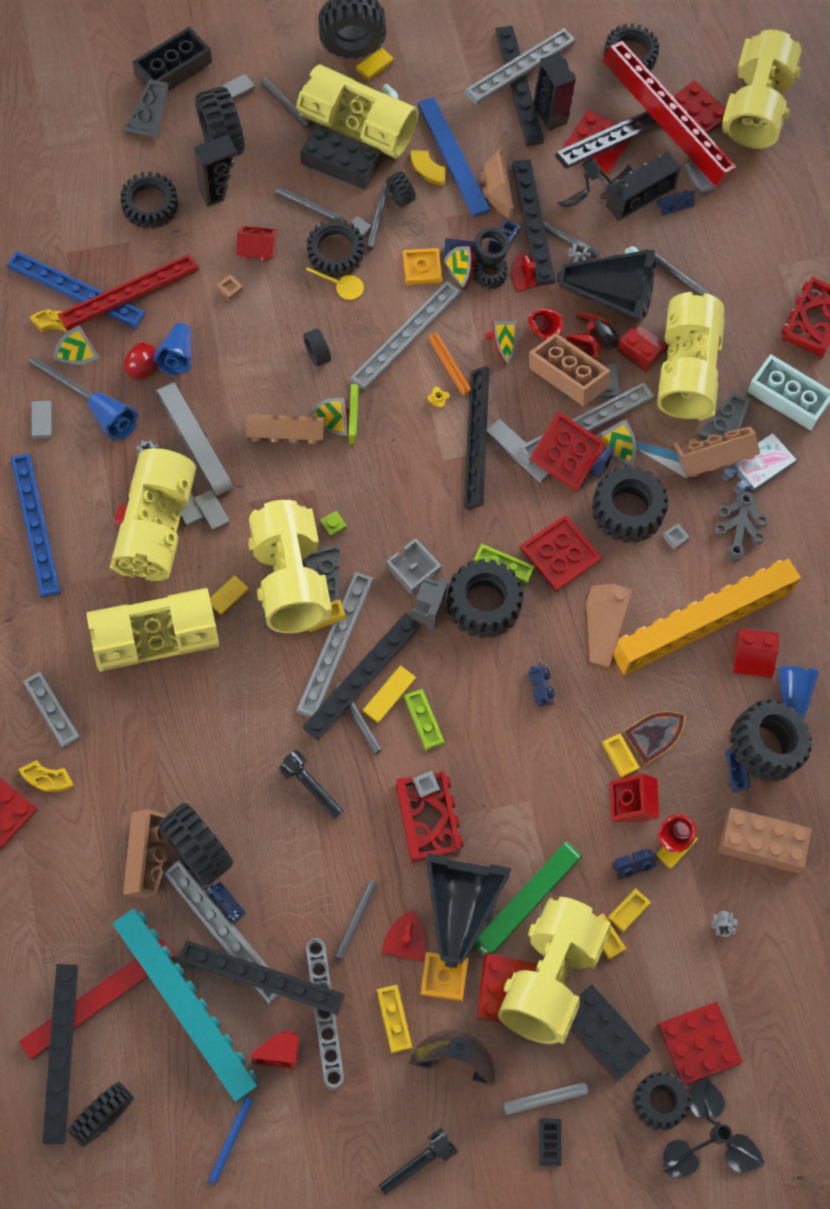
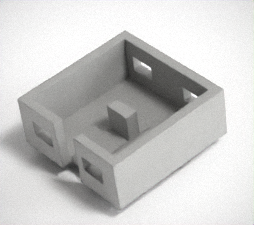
M416 538L404 547L403 554L405 557L399 560L400 554L397 552L386 561L387 570L411 595L420 589L425 577L434 578L441 572L442 567Z

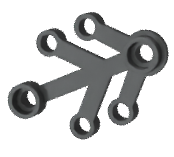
M747 491L739 493L736 497V502L719 508L718 516L721 519L728 518L730 513L738 509L740 511L738 516L726 523H718L714 529L717 536H723L726 531L737 526L734 543L727 551V557L735 562L739 561L744 554V550L741 547L744 528L752 537L754 544L761 545L765 540V535L762 532H758L747 518L748 511L756 520L755 524L759 528H764L768 523L767 516L761 515L754 506V495ZM743 498L748 499L749 502H745ZM724 510L727 512V514L724 515L721 513V511ZM759 519L764 520L765 523H760ZM721 527L724 531L720 532L717 528ZM756 536L761 537L762 540H757ZM733 549L738 550L739 553H735Z

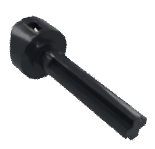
M292 751L283 759V764L279 766L280 772L286 779L296 776L334 819L339 817L344 810L304 769L307 759L300 752Z
M442 1127L428 1136L431 1147L426 1148L421 1154L379 1184L380 1189L385 1195L429 1162L435 1160L437 1156L446 1162L458 1153L453 1143L448 1141V1136Z

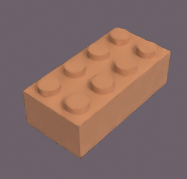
M556 333L529 352V369L582 406H585L610 387L611 370Z
M730 808L725 817L718 853L799 874L805 868L812 828Z

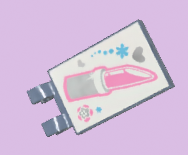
M774 433L758 442L760 454L755 455L752 459L737 461V463L729 465L724 470L725 473L722 477L726 482L735 475L741 478L742 481L737 483V487L734 489L737 495L747 489H750L752 492L756 491L796 464L797 459Z

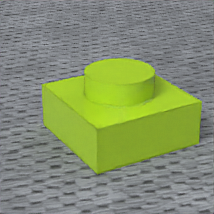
M337 511L320 519V524L330 538L347 529V525Z

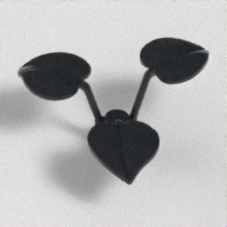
M590 158L582 163V167L586 172L583 175L586 189L581 190L564 201H557V203L562 207H571L588 196L587 193L590 192L588 178L595 180L599 177L606 187L607 191L599 196L600 199L604 200L612 197L618 191L626 188L628 183L623 181L610 187L611 183L624 178L633 170L627 165L611 181L601 170L595 158Z
M708 1077L702 1079L691 1092V1098L689 1099V1103H691L690 1109L697 1118L706 1116L707 1121L715 1125V1127L710 1131L709 1140L692 1149L683 1140L671 1141L663 1153L664 1172L672 1177H686L693 1174L699 1166V1160L693 1153L711 1143L717 1145L725 1143L726 1147H728L725 1152V1160L733 1171L743 1173L763 1167L764 1160L749 1137L743 1134L733 1135L728 1125H720L719 1121L716 1122L711 1118L722 1114L725 1108V1101L720 1090L712 1084Z

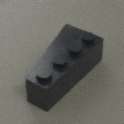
M228 134L194 147L198 188L207 207L222 202L225 199L228 188L227 180L231 177L230 168L233 167V157L237 154V150Z

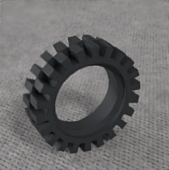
M634 23L630 24V28H628L627 24H623L622 28L619 25L616 27V30L613 29L611 34H608L604 55H606L610 46L624 40H635L643 44L647 50V55L640 59V61L650 71L657 62L659 42H657L656 36L653 37L654 33L652 31L648 33L647 27L641 30L642 25L638 24L637 28H634Z
M144 172L140 173L141 178H138L137 175L133 176V181L129 178L127 185L124 184L122 186L123 190L120 192L122 211L126 219L129 218L131 223L135 221V226L138 227L142 223V227L147 229V224H150L151 229L155 228V223L158 224V227L162 226V221L165 224L169 223V218H174V213H177L178 207L177 191L170 179L167 181V176L165 175L160 178V173L157 172L155 177H153L152 172H148V176H145ZM154 188L166 196V201L159 210L143 212L133 205L134 196L143 189Z
M336 218L334 223H332V219H328V224H325L324 221L320 222L321 227L316 225L314 231H310V237L307 238V253L311 265H314L316 271L320 269V272L323 274L327 272V275L332 277V273H335V277H340L339 273H343V276H345L348 270L352 273L354 266L356 268L360 266L359 261L362 262L364 255V241L357 227L354 228L353 223L348 225L347 220L344 219L340 223V218ZM337 234L348 238L353 248L345 259L330 261L320 254V243L326 237Z
M121 1082L113 1084L104 1093H101L96 1100L94 1099L91 1105L83 1110V1113L78 1115L77 1119L69 1127L68 1133L81 1147L87 1146L95 1138H98L102 1132H105L126 1111L134 1096Z

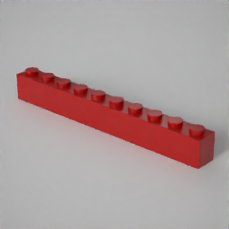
M623 41L610 46L602 61L715 187L727 182L736 169L734 163Z

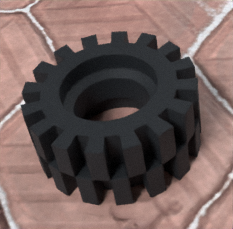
M398 171L386 178L388 192L399 207H404L416 199L415 189L405 173Z
M477 259L474 268L476 283L478 285L481 283L483 288L486 285L487 289H490L491 286H493V289H496L497 285L499 287L502 286L507 277L508 266L506 261L490 265ZM492 267L495 268L498 271V273L495 275H488L484 273V269Z

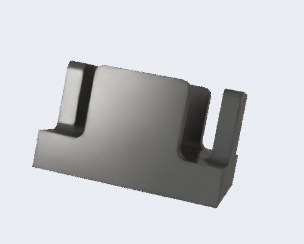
M425 577L417 594L416 601H418L416 609L412 611L411 619L425 623L426 628L434 630L446 598L448 580L441 578L440 581Z

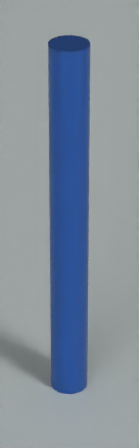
M245 1097L208 1181L214 1184L217 1183L252 1105L253 1100L251 1098Z

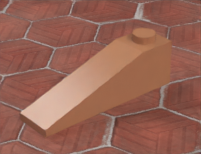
M616 584L591 586L586 603L589 663L609 668L632 589Z

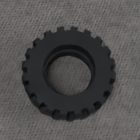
M328 0L319 11L318 25L321 44L328 52L334 53L335 56H343L348 59L349 57H365L369 53H374L377 48L379 49L386 39L385 11L377 0Z
M223 86L199 92L195 96V106L205 143L228 134L237 150L236 156L241 155L245 151L243 130L230 92Z
M625 466L624 469L617 467L614 468L613 473L612 471L606 473L604 478H601L598 482L592 501L593 519H597L596 525L598 528H603V533L606 536L612 535V539L616 541L622 539L623 543H629L630 540L637 543L640 542L641 538L643 540L650 538L651 534H655L659 526L662 525L668 508V495L665 494V486L663 484L660 485L661 480L657 476L653 477L652 472L649 470L645 472L642 470V467L636 466V469L631 468V466ZM621 493L637 495L646 504L647 511L638 516L625 515L617 510L612 502V498Z
M479 559L478 563L474 561L468 562L467 567L462 565L458 569V573H454L448 587L447 610L452 615L451 620L453 623H459L458 628L461 631L466 629L468 630V635L473 637L474 634H479V638H485L486 635H490L492 638L497 637L498 632L504 634L507 632L508 627H513L521 612L524 592L523 588L520 587L521 581L519 577L515 578L516 573L512 569L507 570L506 564H496V560L490 559V562H485V559ZM489 586L501 594L503 605L493 611H480L470 605L466 595L474 587Z
M762 700L751 705L735 720L731 727L732 734L730 735V743H733L731 746L732 753L736 754L735 759L743 765L742 768L746 772H751V775L755 778L761 777L763 781L771 780L773 782L785 779L801 768L809 759V752L812 751V743H810L812 740L811 733H808L809 727L807 723L803 722L802 715L800 713L797 714L793 707L785 706L786 703L780 701L776 703L775 700ZM759 727L770 730L778 737L782 746V754L775 753L765 746L760 737Z
M189 804L179 805L159 821L158 827L162 834L204 885H210L232 867L233 860Z

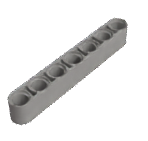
M173 382L156 390L160 402L210 490L217 497L233 489L227 473L176 384Z
M318 938L311 939L306 945L310 982L331 989L325 944ZM313 946H319L322 951L315 955L310 952V949ZM315 967H323L325 970L324 974L320 976L313 973ZM314 1008L324 1083L328 1089L336 1091L344 1083V1074L335 1014L331 1013L330 1017L323 1019L319 1016L321 1010ZM330 1030L333 1032L334 1037L331 1040H324L322 1033ZM333 1052L337 1055V1059L334 1062H328L325 1060V1055ZM331 1074H337L340 1077V1081L335 1085L330 1084L328 1077Z

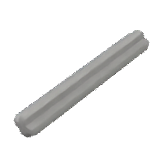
M583 1082L508 1101L503 1105L504 1111L509 1115L588 1094V1087Z

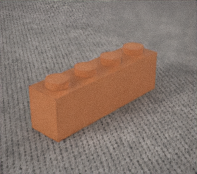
M247 414L246 437H251L250 441L262 442V438H270V442H281V439H289V443H300V440H308V444H319L320 440H324L325 417Z
M751 427L728 431L722 437L716 434L710 435L703 441H697V438L689 440L690 444L680 445V442L673 443L686 477H696L702 472L715 471L721 466L733 465L737 461L752 459L755 455L760 454L756 433Z
M150 809L131 814L123 895L137 899L156 896L163 874L162 866L164 861H167L169 855L167 852L169 842L162 834L158 824L167 814Z

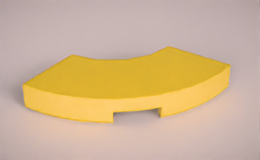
M410 150L411 163L415 171L422 175L426 181L445 186L446 167L435 164L429 157L428 151Z
M50 309L30 316L31 321L42 333L50 329L68 332L58 319L57 314L62 311H52Z
M36 760L18 769L22 777L37 789L47 792H61L74 788L65 768L50 770L43 767Z

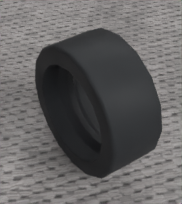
M495 227L484 228L476 236L473 252L481 262L495 265L506 257L510 246L509 239L501 229ZM485 238L496 239L502 246L501 252L497 254L487 253L482 249L481 241Z
M316 328L304 333V343L314 365L318 367L330 362V351L321 331Z

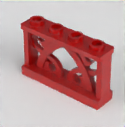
M812 275L810 281H805L802 287L804 294L803 296L799 294L795 302L797 308L796 310L792 308L788 317L791 321L789 324L785 323L781 333L784 334L782 341L790 342L813 352L822 359L830 344V323L819 322L812 327L806 312L813 308L822 307L823 315L830 321V313L827 312L826 306H829L828 310L830 309V298H828V295H830V284L818 280ZM816 289L822 292L824 298L820 299L821 296L818 292L816 293L817 296H812L811 291ZM807 298L809 302L803 305L805 299ZM799 313L800 321H795ZM799 327L800 331L798 333L806 331L807 334L804 336L794 334L793 328ZM822 327L824 328L825 332H820L819 329L816 332V329ZM811 337L815 342L808 340V338Z
M445 771L433 773L441 787L440 793H432L420 798L417 790L406 789L408 786L415 785L413 782L415 777L396 779L395 786L411 864L427 860V853L443 856L458 855L461 852V848L464 847L462 835L458 836L457 828H460L459 819L453 813V808H455L454 796L449 794L451 781L450 777L445 775ZM443 797H444L445 805L439 801V800H441ZM418 800H421L418 809L411 807V803L415 802L418 804ZM425 802L435 807L442 814L439 823L432 832L426 824L413 821L412 817L421 813ZM448 820L450 829L444 828ZM423 828L427 836L425 837L424 832L422 835H418L416 833L417 829ZM444 835H449L452 843L449 847L443 848L436 843L435 839L438 837L441 842L446 843L443 837ZM430 843L436 849L419 853V849Z

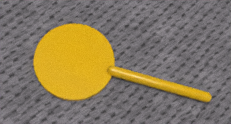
M310 267L306 268L309 272L337 283V293L343 299L355 300L363 294V282L356 276L347 275L337 280Z

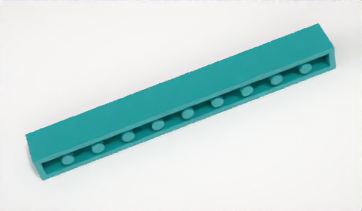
M133 908L112 924L234 1101L238 1103L259 1087L256 1083L259 1078L252 1069L247 1070L244 1065L247 1061L240 1051L236 1053L231 1047L234 1042L227 1033L222 1034L219 1029L222 1025L215 1015L211 1017L206 1010L209 1009V1006L203 998H197L194 993L197 989L190 980L186 982L183 978L184 970L178 962L176 964L172 962L170 957L173 955L166 945L162 947L158 942L160 936L154 928L149 929L146 924L149 920L145 914Z

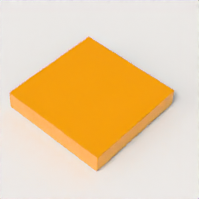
M439 248L402 251L406 285L442 283Z
M426 952L420 995L463 1002L468 958L465 959L462 965H458L457 968H449L444 966L445 962L441 961L440 954Z

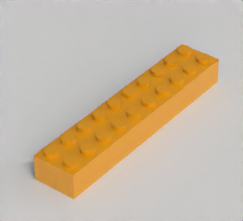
M789 558L784 561L778 560L766 570L762 568L749 578L745 576L733 586L729 584L723 587L721 592L717 594L710 593L704 597V600L700 602L694 601L682 611L680 609L675 610L669 615L670 617L665 619L659 618L652 623L653 625L647 628L643 626L637 629L635 634L631 636L628 634L618 639L613 658L625 676L793 593L801 577Z

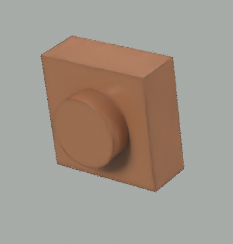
M229 275L217 284V289L229 301L243 291V286L232 275Z

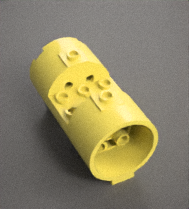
M779 30L761 31V34L745 40L738 65V78H743L749 86L741 88L736 94L730 93L722 121V133H727L739 145L753 149H763L774 145L779 138L784 120H788L790 109H787V101H785L780 93L788 90L794 85L795 79L799 78L801 67H798L802 52L799 42L792 40L790 34Z
M321 64L317 65L310 73L312 78H310L307 85L304 84L302 91L299 93L296 109L301 112L300 116L377 148L390 157L399 158L405 151L414 133L418 120V108L388 94L367 87Z
M687 292L673 297L669 302L665 330V341L669 345L668 357L661 367L657 400L659 409L667 415L681 419H698L700 421L715 416L718 388L716 364L717 354L722 349L724 304L712 295L704 293L703 296L692 295V292Z
M156 448L146 449L139 453L128 496L127 510L124 521L120 525L110 565L112 570L122 576L134 578L136 575L146 577L148 581H163L169 578L179 541L176 532L181 512L188 504L196 472V465L189 458L170 450Z
M293 500L271 501L265 503V507L259 511L254 510L249 517L252 538L248 539L249 550H253L254 557L258 561L272 565L274 569L273 573L264 580H261L260 589H257L258 601H262L266 622L270 629L280 633L304 632L318 626L324 620H330L332 611L325 575L319 576L316 571L305 568L302 564V560L311 553L317 552L319 541L313 510L306 509L305 506L301 507L297 505V501Z
M208 588L168 595L166 598L132 605L125 604L87 612L93 652L99 672L220 647Z
M559 897L555 901L550 898L540 918L538 917L536 924L531 925L528 936H531V945L545 958L539 961L536 972L519 971L513 974L512 979L507 980L504 987L506 996L498 1012L501 1022L518 1035L544 1044H554L557 1042L564 1044L580 1006V997L574 995L564 985L571 968L584 969L589 966L595 968L610 934V922L605 921L602 916L597 917L591 913L593 909L588 905L566 897Z

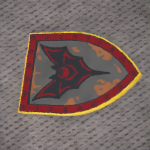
M667 711L654 713L624 731L644 765L655 760L675 745L683 731L686 715Z

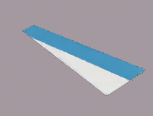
M637 441V450L683 477L688 478L681 468L675 451Z

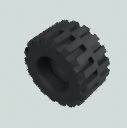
M666 1071L654 1072L645 1077L637 1085L638 1087L633 1094L635 1095L632 1099V1104H635L634 1112L638 1113L640 1122L643 1120L645 1122L644 1125L653 1127V1130L662 1129L663 1131L675 1127L687 1116L691 1105L689 1103L690 1093L686 1091L688 1089L687 1085L683 1086L680 1077L675 1078V1074H666ZM654 1089H663L671 1095L673 1108L669 1113H659L651 1106L650 1093Z

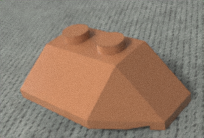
M500 147L484 164L483 172H480L481 183L485 185L483 187V196L487 198L488 205L505 217L512 218L514 207L503 147Z

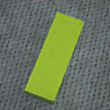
M351 384L349 444L356 443L358 384Z
M484 544L480 545L473 560L475 563H478L479 559H485V562H490V559L496 560V564L504 563L507 565L506 569H512L516 573L515 578L519 577L521 583L525 585L528 584L535 566Z
M423 688L404 695V700L425 751L445 745Z

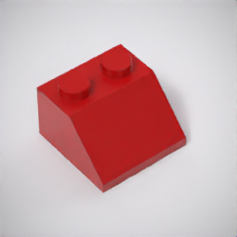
M241 225L237 232L236 255H241V258L244 259L259 257L260 260H270L275 255L278 229Z
M638 325L632 327L620 339L617 352L644 372H647L666 352L669 346Z
M739 628L735 636L733 673L773 678L779 650V633Z
M642 773L610 781L611 821L645 822L660 818L657 778Z
M282 1031V1034L276 1033L252 1052V1063L255 1065L296 1069L299 1036H295V1032Z

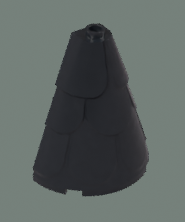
M642 250L622 255L617 254L596 260L592 258L562 265L561 272H558L557 283H559L560 287L587 301L592 300L607 309H612L631 319L644 321L642 317H646L648 314L654 287L655 250Z
M427 853L426 865L440 959L442 962H445V967L457 968L458 965L463 964L481 934L483 924L494 908V903L510 877L511 868L490 864V867L449 860L448 856Z
M444 1030L434 1033L417 1046L409 1062L411 1065L430 1069L432 1060L448 1057L463 1061L474 1069L472 1081L490 1086L494 1085V1066L488 1051L477 1038L467 1033L455 1030Z

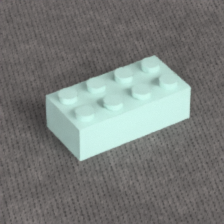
M771 354L752 379L747 390L749 394L812 431L830 405L829 389Z

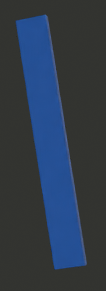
M435 97L419 101L418 108L472 217L489 213L490 208Z
M18 251L14 253L7 263L9 269L80 303L104 293ZM127 303L105 315L137 329L146 314L145 311Z
M27 453L11 457L40 596L41 598L59 595L61 591L31 455Z

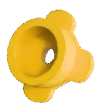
M434 387L433 393L428 396V402L439 408L444 407L446 399L450 398V394L440 390L439 387Z

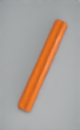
M436 332L430 334L428 340L461 394L464 396L469 394L471 387L440 336Z

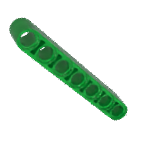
M566 841L479 935L473 947L482 956L486 953L494 954L580 860L582 854Z

